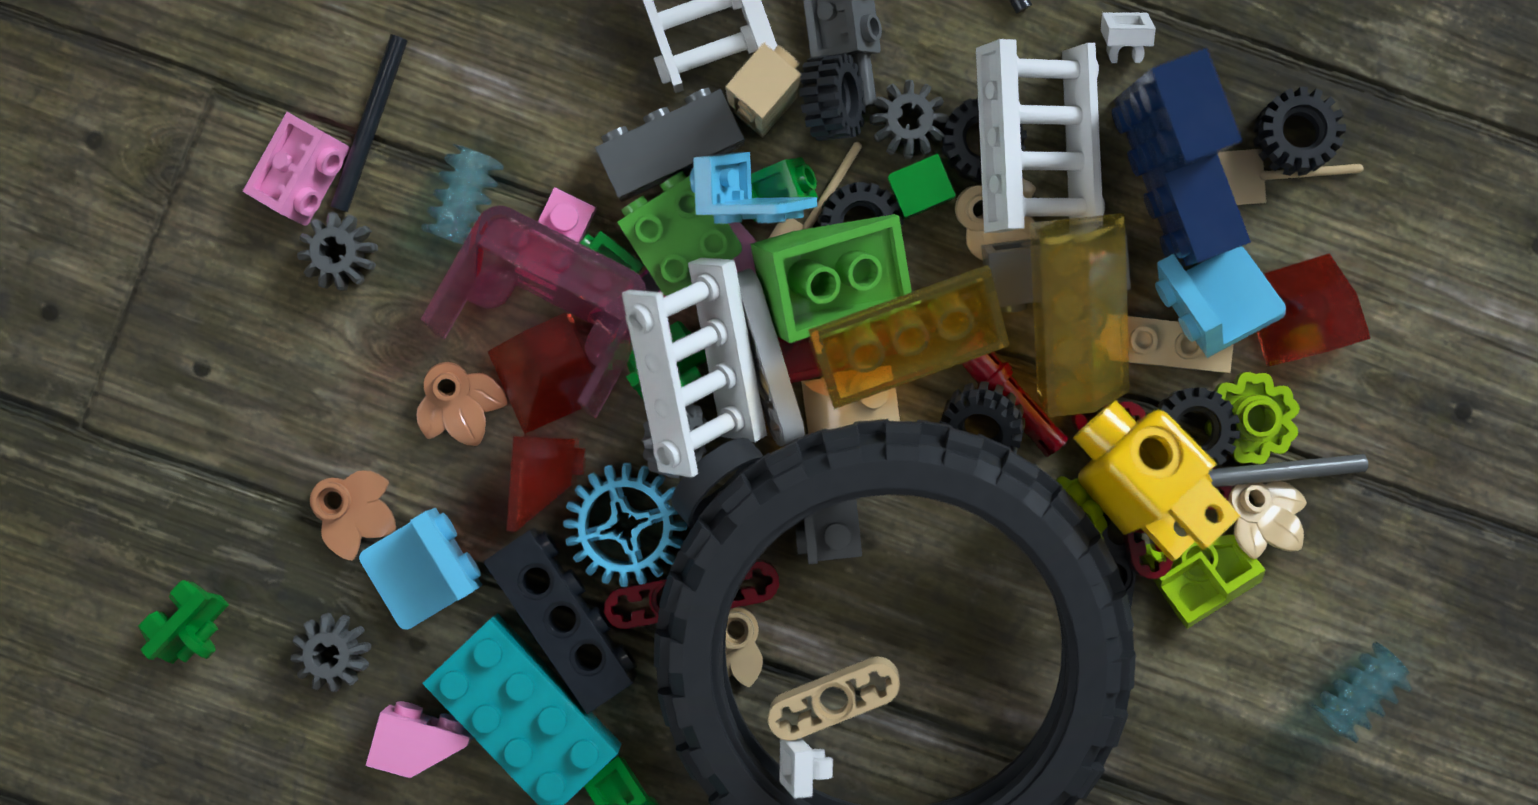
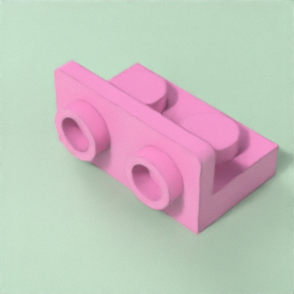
M286 112L242 192L274 211L306 226L318 210L333 179L341 169L350 151V147Z

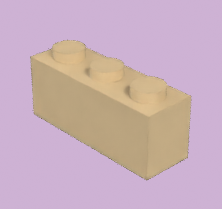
M763 42L726 86L727 103L731 112L762 138L798 97L801 74L796 70L799 65L797 60L779 45L772 50Z

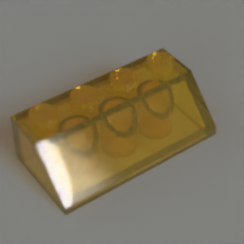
M1123 213L1030 223L1037 395L1047 417L1094 413L1130 391L1125 215Z
M988 265L808 329L809 344L815 363L834 409L1010 346L992 272Z

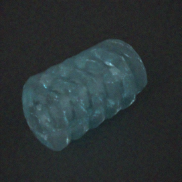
M452 144L460 151V154H446L444 160L455 170L441 171L438 175L439 179L449 187L448 189H434L432 193L443 205L429 206L426 210L437 222L436 224H422L420 229L434 236L466 246L464 242L472 230L470 224L476 223L481 215L476 210L477 205L492 204V200L482 192V189L497 188L498 183L488 175V172L503 170L504 165L488 155ZM484 215L482 217L481 222L486 221V217Z
M1376 641L1372 644V649L1377 658L1362 653L1358 659L1363 670L1354 666H1349L1345 672L1351 684L1336 678L1332 684L1338 696L1326 691L1319 695L1325 709L1309 704L1313 711L1339 736L1355 743L1359 741L1353 728L1356 724L1369 731L1373 728L1367 717L1369 712L1382 718L1386 715L1380 704L1382 699L1397 705L1399 700L1393 689L1397 686L1407 692L1412 690L1406 677L1410 673L1408 669L1391 651Z

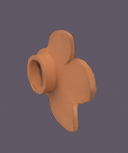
M441 362L431 367L425 375L424 392L426 396L417 407V423L427 439L434 438L447 430L451 437L458 442L478 446L485 433L486 417L484 412L506 406L507 398L500 385L487 374H467L461 366L455 363ZM443 379H450L455 383L456 387L452 392L444 393L438 388L439 382Z
M363 470L351 474L344 480L341 478H327L320 481L311 492V509L315 516L322 520V540L328 548L344 559L352 561L356 558L362 537L380 538L396 531V522L392 511L379 499L383 496L389 485V481L380 474ZM331 492H337L342 498V503L337 509L330 507L327 502V497Z

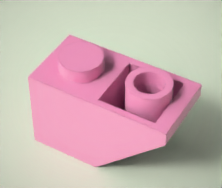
M399 701L396 702L395 706L389 705L380 712L366 766L411 778L467 747L474 737L451 714H440V717L436 718L422 714L423 708L418 705Z

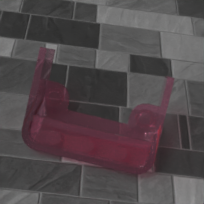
M500 205L486 209L478 217L420 320L438 337L445 340L466 301L486 309L497 308L508 300L517 285L593 324L594 326L585 343V349L590 362L596 368L577 402L588 415L596 419L629 360L633 348L626 321L622 293L627 290L647 292L645 283L641 276L630 268L512 208Z

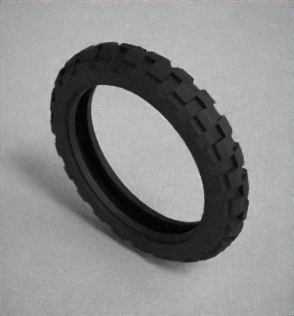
M889 419L856 421L851 425L829 430L825 428L794 439L792 443L771 454L767 453L740 472V475L723 491H720L698 517L680 547L668 574L661 597L655 631L654 666L656 667L658 680L657 695L665 725L670 728L676 743L675 751L691 779L697 780L709 796L708 802L711 805H861L832 797L812 788V797L793 798L780 783V765L762 748L751 733L740 714L733 696L725 653L726 629L730 608L742 581L762 553L785 531L822 509L845 501L882 495H905L934 499L966 510L998 528L1029 557L1042 575L1054 598L1060 622L1062 652L1057 688L1050 709L1032 740L1008 766L985 783L959 796L927 805H1075L1080 798H1087L1104 773L1105 769L1103 766L1112 748L1118 746L1128 717L1127 707L1130 692L1134 688L1136 653L1133 640L1134 624L1129 600L1118 567L1097 528L1082 507L1074 501L1062 486L1035 463L1032 464L1014 453L1011 448L983 435L964 432L952 428L951 425L917 420V422L889 421Z

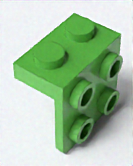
M683 171L660 184L659 186L663 193L648 202L643 195L621 209L625 217L617 222L665 296L692 285L688 263L699 258L732 260L742 251V245L728 223H714V215H696L695 194L691 189L690 176L686 177Z

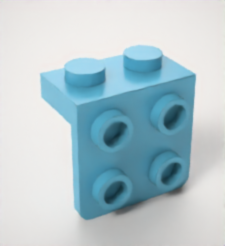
M750 152L693 157L694 167L690 174V185L695 194L696 215H714V223L742 222V219H757V223L785 222L786 219L803 218L804 209L817 207V197L752 198Z
M1242 246L1214 256L1187 271L1184 270L1174 254L1157 262L1159 281L1155 283V288L1159 297L1167 307H1173L1179 316L1178 320L1184 334L1191 342H1197L1207 358L1285 316L1286 306Z
M436 507L413 518L407 525L363 550L359 556L360 563L398 626L405 630L416 626L482 586L478 578L481 576V572L476 562L468 552L463 554L454 539L457 537V532L452 522L445 513L439 514Z

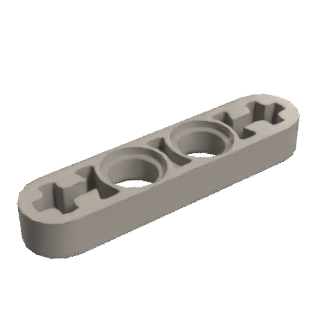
M746 269L737 272L761 405L769 431L774 441L781 447L792 443L794 439L804 436V425L762 286L754 271Z

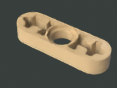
M872 657L778 695L771 703L768 716L769 727L777 737L792 741L891 702L899 691L898 669L893 662L884 657ZM877 671L881 677L889 675L890 678L886 680V689L878 691L875 685L867 686L861 689L862 700L856 701L855 689L849 680L855 678L858 688L870 682L871 672ZM830 687L842 689L848 697L846 705L838 710L826 708L820 700V695L825 689ZM806 697H812V706L818 716L817 718H812V710L810 709L798 715L797 725L792 726L788 720H779L782 717L784 707L789 706L792 712L801 711L807 708Z

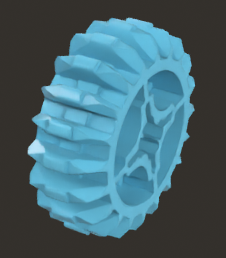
M631 463L623 464L622 477L616 476L613 465H607L604 467L607 481L602 482L599 475L593 472L588 475V480L594 488L592 491L583 485H578L575 488V492L584 499V502L569 501L566 508L572 512L579 513L578 518L565 519L563 526L568 529L577 528L578 534L568 537L565 541L567 546H573L581 542L583 549L578 551L573 556L575 562H580L588 555L593 560L586 569L588 575H593L598 567L601 566L606 569L602 576L603 583L609 584L614 572H619L620 586L627 587L630 581V573L635 572L638 583L642 585L647 582L645 568L649 567L656 577H660L663 574L662 566L657 561L659 558L671 565L674 563L676 556L667 548L669 545L680 548L684 540L673 536V531H684L688 528V524L685 521H674L673 515L678 514L673 506H670L668 500L672 498L676 487L669 488L664 494L658 489L666 479L664 475L659 474L651 484L646 481L649 474L648 466H642L636 478L631 477ZM622 487H631L643 491L655 501L658 508L643 511L634 509L630 506L627 496H624ZM608 491L611 498L610 505L612 511L610 519L605 523L589 528V517L594 503L604 492ZM621 510L622 513H629L628 518L632 515L636 520L648 518L640 521L631 530V538L623 536V531L619 534L616 529L604 531L620 520ZM663 521V534L658 547L643 558L640 549L641 530L653 523ZM604 539L617 540L622 545L625 554L628 555L629 561H620L607 556L597 547L594 541Z

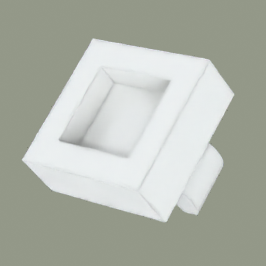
M1102 13L1100 30L1107 44L1106 51L1111 63H1117L1118 51L1124 46L1133 47L1132 58L1135 63H1141L1144 58L1143 46H1154L1156 28L1148 13Z
M780 738V783L793 798L812 797L813 779L823 780L832 778L833 759L831 757L825 758V751L823 749H811L802 738L792 741Z

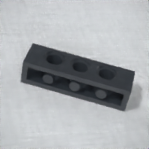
M534 527L483 562L582 708L588 714L633 684L636 675L632 670L637 665L623 644L616 647L608 636L607 632L611 630V626L598 607L592 610L589 608L581 596L586 590L572 569L565 572L555 558L560 554L555 542L546 531L539 534ZM539 567L549 574L550 586L547 590L537 591L529 585L527 575L531 568ZM561 605L570 607L576 615L575 626L571 628L559 627L553 619L554 608ZM583 644L597 646L602 653V662L594 666L584 664L578 655L579 647Z

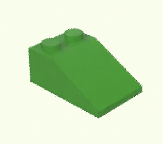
M892 214L792 231L750 244L756 275L762 286L776 335L789 343L914 304L899 215Z

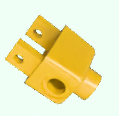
M1114 400L1073 437L1092 458L1079 472L1078 481L1080 485L1124 535L1141 528L1171 561L1177 560L1194 542L1202 550L1208 548L1241 516L1211 484L1212 479L1209 471L1216 463L1164 411H1153L1136 422ZM1208 506L1213 507L1218 513V521L1215 524L1210 523L1205 517V509ZM1175 521L1185 530V536L1182 537L1176 534L1174 531Z

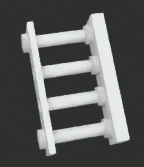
M643 0L662 54L655 57L654 61L662 83L665 84L671 81L675 93L684 90L679 73L747 50L749 54L757 51L763 42L772 50L777 46L761 0H692L658 13L653 0ZM731 6L733 10L742 9L747 25L740 27L741 32L686 52L672 55L664 30Z
M999 39L977 47L976 64L984 233H1001L1025 228L1024 217L1069 216L1070 232L1104 228L1105 202L1102 197L1097 92L1099 65L1096 60L1095 43H1085L1062 51V60L1019 59L1017 56L1016 40ZM1018 77L1063 79L1064 106L1021 105L1019 103ZM1020 124L1065 125L1067 152L1022 151ZM1022 170H1067L1069 198H1025L1023 196Z
M699 258L688 263L692 285L664 298L662 293L627 290L622 293L626 321L630 331L654 447V456L659 472L694 477L698 474L694 450L720 436L732 439L747 438L751 442H756L767 436L735 260ZM696 304L701 329L672 343L667 317ZM705 348L709 374L681 388L676 362ZM713 393L718 417L690 431L685 407Z

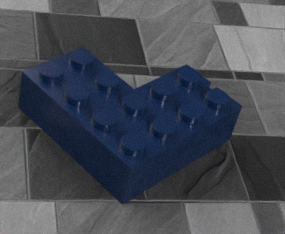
M1204 48L1150 69L1113 100L1116 107L1112 108L1111 112L1117 130L1120 134L1126 133L1132 149L1128 151L1130 166L1137 177L1142 175L1148 193L1144 194L1147 211L1152 219L1158 218L1164 235L1160 236V244L1165 257L1167 258L1174 254L1182 267L1251 243L1218 153L1240 143L1242 139L1208 49Z

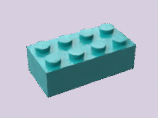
M498 613L488 620L422 683L538 805H565L618 754L622 744L592 712L588 714L585 712L570 688Z

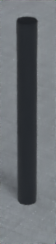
M390 34L331 207L345 212L349 211L408 40Z

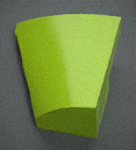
M1233 534L1219 536L1204 550L1194 542L1177 560L1173 561L1170 571L1165 576L1153 580L1186 629L1261 583L1266 570L1257 559H1251L1239 547ZM1146 544V554L1139 557L1152 570L1155 569L1154 562L1161 559V552L1152 550L1150 544Z

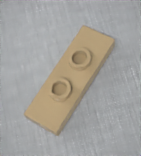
M1104 313L1097 314L1092 359L1219 373L1231 372L1233 345L1207 358L1197 342H1191L1186 337L1180 323L1177 321Z

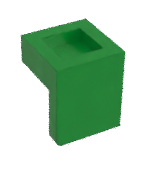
M939 154L890 173L888 176V181L899 204L900 217H903V221L950 202L956 197Z

